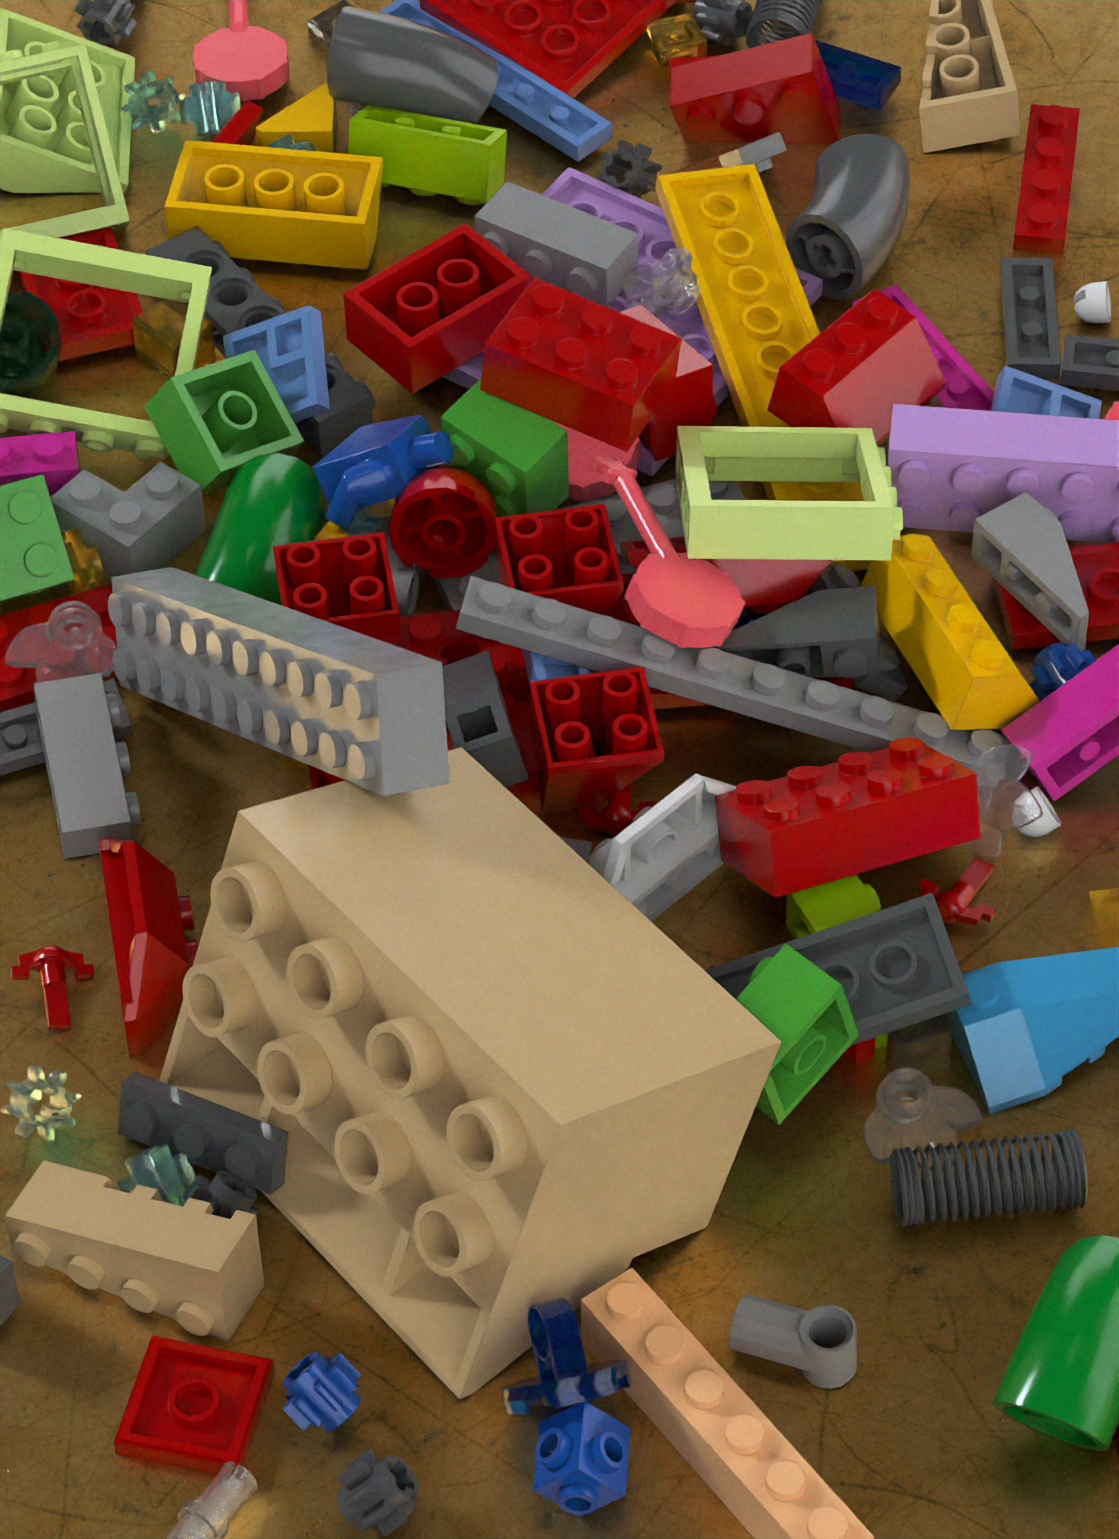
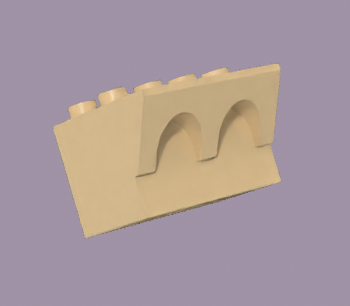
M460 747L448 751L450 781L448 784L382 796L344 780L238 811L222 868L212 881L210 909L193 967L187 971L184 977L183 1001L159 1080L288 1131L284 1185L271 1195L263 1191L261 1192L458 1399L475 1393L581 1307L582 1298L629 1268L632 1258L707 1228L782 1042L471 755Z

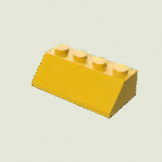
M185 140L164 205L168 240L197 226L212 241L221 243L229 258L368 270L377 237L383 157Z
M908 534L900 536V540L892 539L891 561L871 560L861 587L875 586L880 620L951 730L1002 729L1040 702L929 535Z

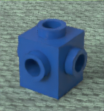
M582 1401L539 1422L538 1440L535 1449L536 1460L533 1491L558 1504L565 1512L579 1517L590 1514L596 1509L626 1495L628 1479L627 1470L631 1428L586 1401Z

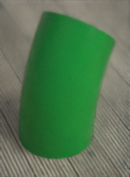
M279 453L258 455L240 465L230 479L195 575L282 605L273 546L314 541L315 537L323 529L326 519L328 502L313 468L297 457Z
M1105 1235L1082 1238L1063 1251L1024 1326L992 1402V1405L998 1411L1029 1428L1064 1442L1097 1451L1109 1449L1119 1423V1238Z

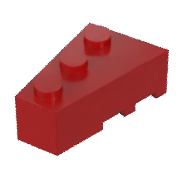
M812 33L671 68L670 108L685 142L751 143L777 132H780L784 144H833L840 140V105Z
M641 304L620 312L679 337ZM683 339L681 341L675 385L638 436L655 462L676 455L677 426H713V418L717 416V406L713 397V364Z

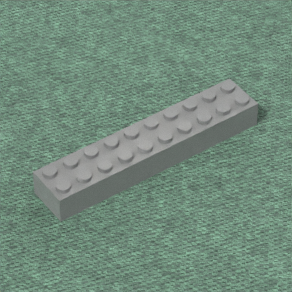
M174 567L111 577L113 594L108 599V611L110 619L116 628L117 649L113 652L112 661L115 675L120 681V686L382 796L450 783L442 662Z

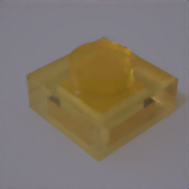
M692 13L655 20L647 27L646 39L661 67L669 65V58L706 56L707 41Z
M78 528L61 532L75 580L68 583L71 593L76 594L97 588L96 580L103 578L104 574L95 546L86 548Z

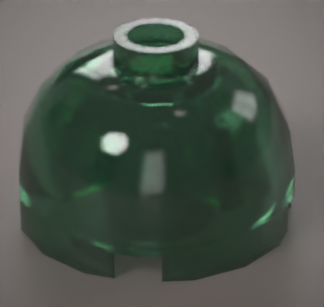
M19 290L20 294L8 293L0 331V393L13 396L27 395L44 386L57 370L62 351L58 319L48 304L32 293Z

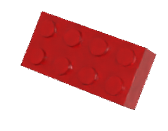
M917 738L896 739L889 743V748L871 753H846L838 758V762L821 767H796L789 770L787 776L771 781H746L737 785L735 791L715 796L721 861L775 898L981 838L976 773L957 763L950 756L943 755L924 744L922 740Z

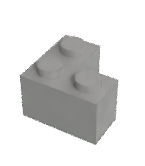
M159 462L125 492L84 469L50 497L66 552L110 578L162 569L206 531L201 485L162 462Z

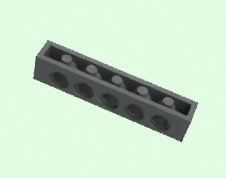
M197 226L146 251V255L212 267L210 289L200 339L221 360L226 359L223 335L286 313L282 304L275 296L269 297L256 284L254 277L246 268H239L228 257L221 243L212 241ZM160 298L185 323L189 303ZM325 350L330 410L295 424L305 441L304 443L320 459H323L361 426L373 424L372 409L375 408V401L368 386L362 381L357 382L344 370L338 357L332 352L327 353Z

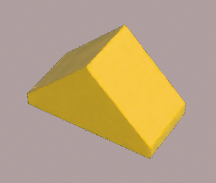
M327 82L255 127L257 146L336 153V100H333L330 96Z

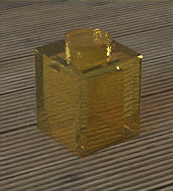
M162 299L134 318L132 326L137 359L169 380L175 376L188 306L180 301ZM205 318L203 320L194 370L216 362L213 325Z

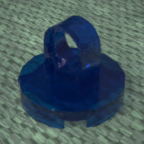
M561 1297L533 1304L528 1310L529 1334L538 1375L507 1384L500 1389L506 1414L515 1415L531 1413V1405L543 1402L544 1406L553 1405V1408L597 1399L617 1393L621 1388H629L632 1386L627 1360H609L586 1364L574 1311L569 1302Z

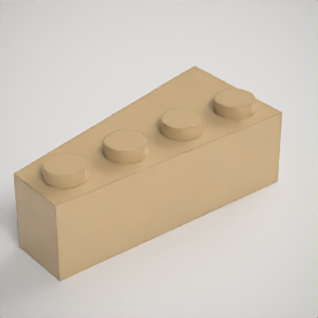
M930 0L929 32L926 36V61L922 75L923 90L919 104L923 154L1021 135L1017 88L992 1Z
M43 1160L5 1215L12 1251L26 1263L37 1267L49 1266L69 1275L73 1281L84 1288L91 1290L103 1289L123 1298L127 1304L138 1311L145 1313L157 1312L177 1321L185 1330L198 1336H206L208 1334L228 1343L265 1286L256 1214L236 1210L231 1219L212 1215L214 1209L209 1202L189 1198L185 1205L181 1207L166 1203L161 1198L158 1189L137 1184L134 1189L127 1193L118 1190L110 1177Z

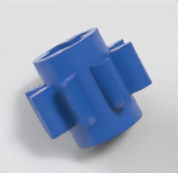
M1066 643L1052 644L1036 656L1033 667L1030 669L1036 679L1029 685L1038 699L1042 701L1096 660L1088 649L1080 651L1075 643L1070 645Z
M318 1351L312 1352L301 1359L285 1376L282 1385L289 1393L285 1395L288 1402L282 1409L302 1430H305L312 1424L315 1428L320 1425L326 1432H329L345 1422L359 1406L361 1398L355 1392L359 1385L355 1381L361 1374L341 1352L333 1359L329 1356L323 1358Z

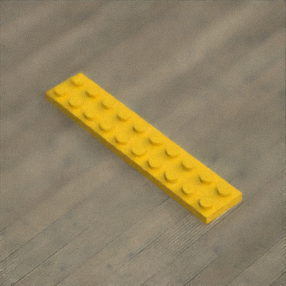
M755 164L657 175L655 190L741 426L790 427L767 410L779 368L818 336L820 331ZM762 481L768 500L864 501L859 482ZM833 560L830 564L835 565L838 563L846 566L851 571L868 569L871 560Z

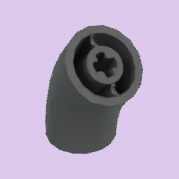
M351 6L343 7L339 13L332 32L327 62V84L329 94L333 100L362 106L369 104L476 124L492 99L497 85L498 67L496 60L485 52L446 33L397 16Z
M876 134L849 136L836 141L821 153L815 163V187L811 201L794 218L787 229L786 246L794 267L823 279L822 296L827 299L843 301L855 296L872 280L885 263L902 233L907 216L910 187L908 157L901 145L891 138Z

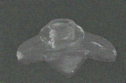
M672 248L666 252L658 264L644 263L632 269L622 279L620 284L621 293L630 301L626 309L641 304L657 317L661 312L665 311L672 316H676L692 307L700 295L701 288L697 283V275L690 268L693 259L691 253L686 248Z
M68 601L54 608L47 623L31 625L19 632L6 651L5 662L7 665L14 667L36 668L38 683L83 676L86 673H102V677H106L114 669L115 662L112 658L116 646L113 640L102 633L100 617L94 610L83 602Z
M1011 744L996 745L986 749L973 765H963L977 775L981 838L964 843L972 852L986 857L998 858L1003 848V830L1022 828L1042 817L1043 810L1037 799L1019 781L1032 762L1033 753L1031 751Z
M899 1068L889 1073L879 1084L876 1092L877 1109L865 1122L864 1138L871 1157L878 1164L884 1165L890 1163L891 1152L894 1148L899 1150L900 1147L905 1149L908 1146L913 1151L918 1145L924 1150L928 1144L933 1148H936L939 1143L946 1147L950 1141L957 1146L959 1141L956 1130L975 1126L982 1121V1114L974 1100L964 1091L956 1087L933 1086L923 1072L913 1068ZM900 1099H910V1100H912V1101H914V1102H902V1101H899V1100H900ZM951 1149L950 1160L952 1163V1167H954L955 1156ZM940 1150L939 1161L943 1172L944 1157ZM929 1151L928 1162L932 1172L933 1159ZM918 1152L917 1164L918 1167L922 1168V1160Z

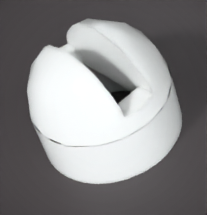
M1093 282L1083 285L1074 296V302L1076 303L1074 312L1085 323L1111 322V300L1108 282Z
M1038 786L1022 795L1014 804L1012 810L1013 822L1018 823V831L1026 836L1037 838L1061 826L1054 808Z

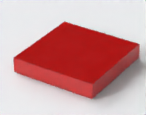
M152 1335L114 1439L115 1453L240 1479L275 1373L274 1359Z

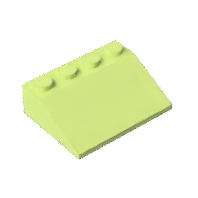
M0 8V53L22 50L23 57L43 53L41 46L53 41L71 40L72 46L86 44L122 191L125 192L129 183L135 57ZM70 69L0 85V189L11 193H101Z

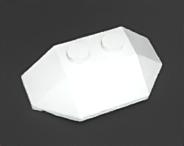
M695 773L654 806L643 808L634 817L632 823L612 839L607 838L600 842L593 850L591 856H589V865L652 922L724 863L721 861L715 796L735 791L736 786Z

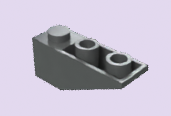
M875 586L818 590L733 630L721 647L713 646V648L761 663L771 664L811 678H853L860 675L881 674L880 622Z
M489 650L442 666L445 717L454 749L462 747L504 787L528 780L529 777Z

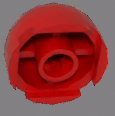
M449 466L430 468L412 477L404 490L395 498L388 527L391 547L404 564L412 569L413 563L420 568L430 570L429 576L445 579L463 577L480 569L487 562L488 554L494 549V546L496 547L495 518L498 517L495 498L481 480L466 470Z

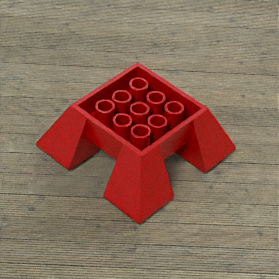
M605 504L495 518L500 584L540 597L554 599L560 603L600 615L609 616L624 592V582ZM384 532L273 546L281 604L284 607L442 662V666L489 650L529 777L528 780L505 788L535 815L578 810L580 807H598L664 760V750L644 666L530 681L529 684L521 648L455 629L460 610L399 617ZM446 722L447 749L449 751L453 750L454 746ZM308 765L312 790L344 781V779Z

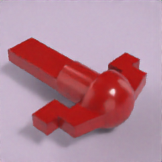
M632 782L609 798L607 806L600 813H597L595 806L580 807L578 809L579 822L584 821L586 829L602 830L616 836L632 823L634 817L643 808L652 807L657 801L640 802L639 810H630L634 782Z
M978 858L972 861L949 891L937 893L939 885L925 878L918 884L917 891L921 892L920 897L933 893L942 920L946 924L961 922L977 926L982 919L991 922L996 914V909L982 903L976 909L968 906L994 871V865Z
M46 945L39 950L19 955L18 965L11 966L10 974L11 980H29L30 970L39 972L41 974L48 1030H70L71 1022L64 969H74L75 979H93L94 968L93 964H84L83 954L63 950L57 945Z

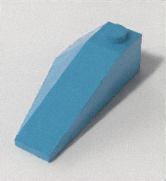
M1119 947L998 962L962 974L972 1005L945 1014L946 1024L989 1115L1046 1096L1062 1084V1077L1085 1060L1089 1064L1105 1054V1046L1119 1037Z

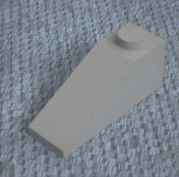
M1024 492L976 518L974 521L972 558L1062 643L1068 645L1075 643L1080 651L1085 650L1089 611L1062 524L1058 521L1056 515L1049 508L1039 504L1029 493Z

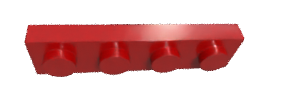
M1031 104L1013 250L1052 254L1064 253L1080 108Z

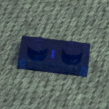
M815 40L836 96L863 106L881 110L901 82V67Z

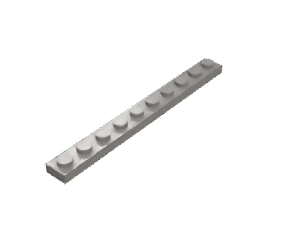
M470 576L455 629L599 672L644 666L649 687L867 752L889 748V743L896 739L917 738L922 740L924 744L943 755L950 756L957 763L975 772L978 785L998 791L1002 790L1008 778L1012 747L1004 735L989 729L951 730L944 718L935 713L888 701L882 697L868 695L825 680H818L781 669L771 664L754 661L724 652L718 648H680L676 644L654 635L647 629L641 628V626L560 603L554 599L513 589L500 583Z

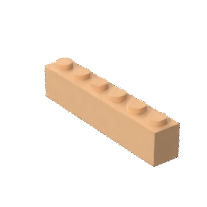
M632 1267L581 1299V1337L583 1344L755 1539H874L872 1533Z

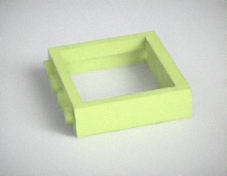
M71 40L53 41L41 46L43 53L23 57L22 50L0 53V85L70 69L104 203L103 207L8 229L63 238L111 227L112 230L126 227L130 219L86 44L72 46ZM3 229L0 230V241H1V236H2Z
M3 228L0 241V331L13 270L185 302L189 304L175 376L194 370L210 289L212 267ZM0 393V433L6 432L7 429L28 432L29 435L75 431L76 441L81 442L83 447L92 451L110 452L114 448L134 452L136 457L149 461L150 456L172 459L152 421Z
M677 426L675 479L688 559L891 561L892 539L900 540V532L903 530L902 507H897L896 486H891V468L886 466L885 448L877 447L872 428ZM708 481L859 482L864 501L712 500Z

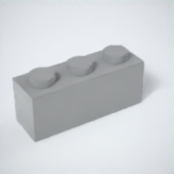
M507 181L474 216L475 231L528 272L533 279L535 277L603 306L608 307L638 273V233Z
M102 673L34 683L36 714L64 859L100 853L98 839L110 837L132 841L131 826L141 825V817L136 791L125 792L122 776L131 775V767L126 741L115 743L112 727L121 726L116 692L105 693Z

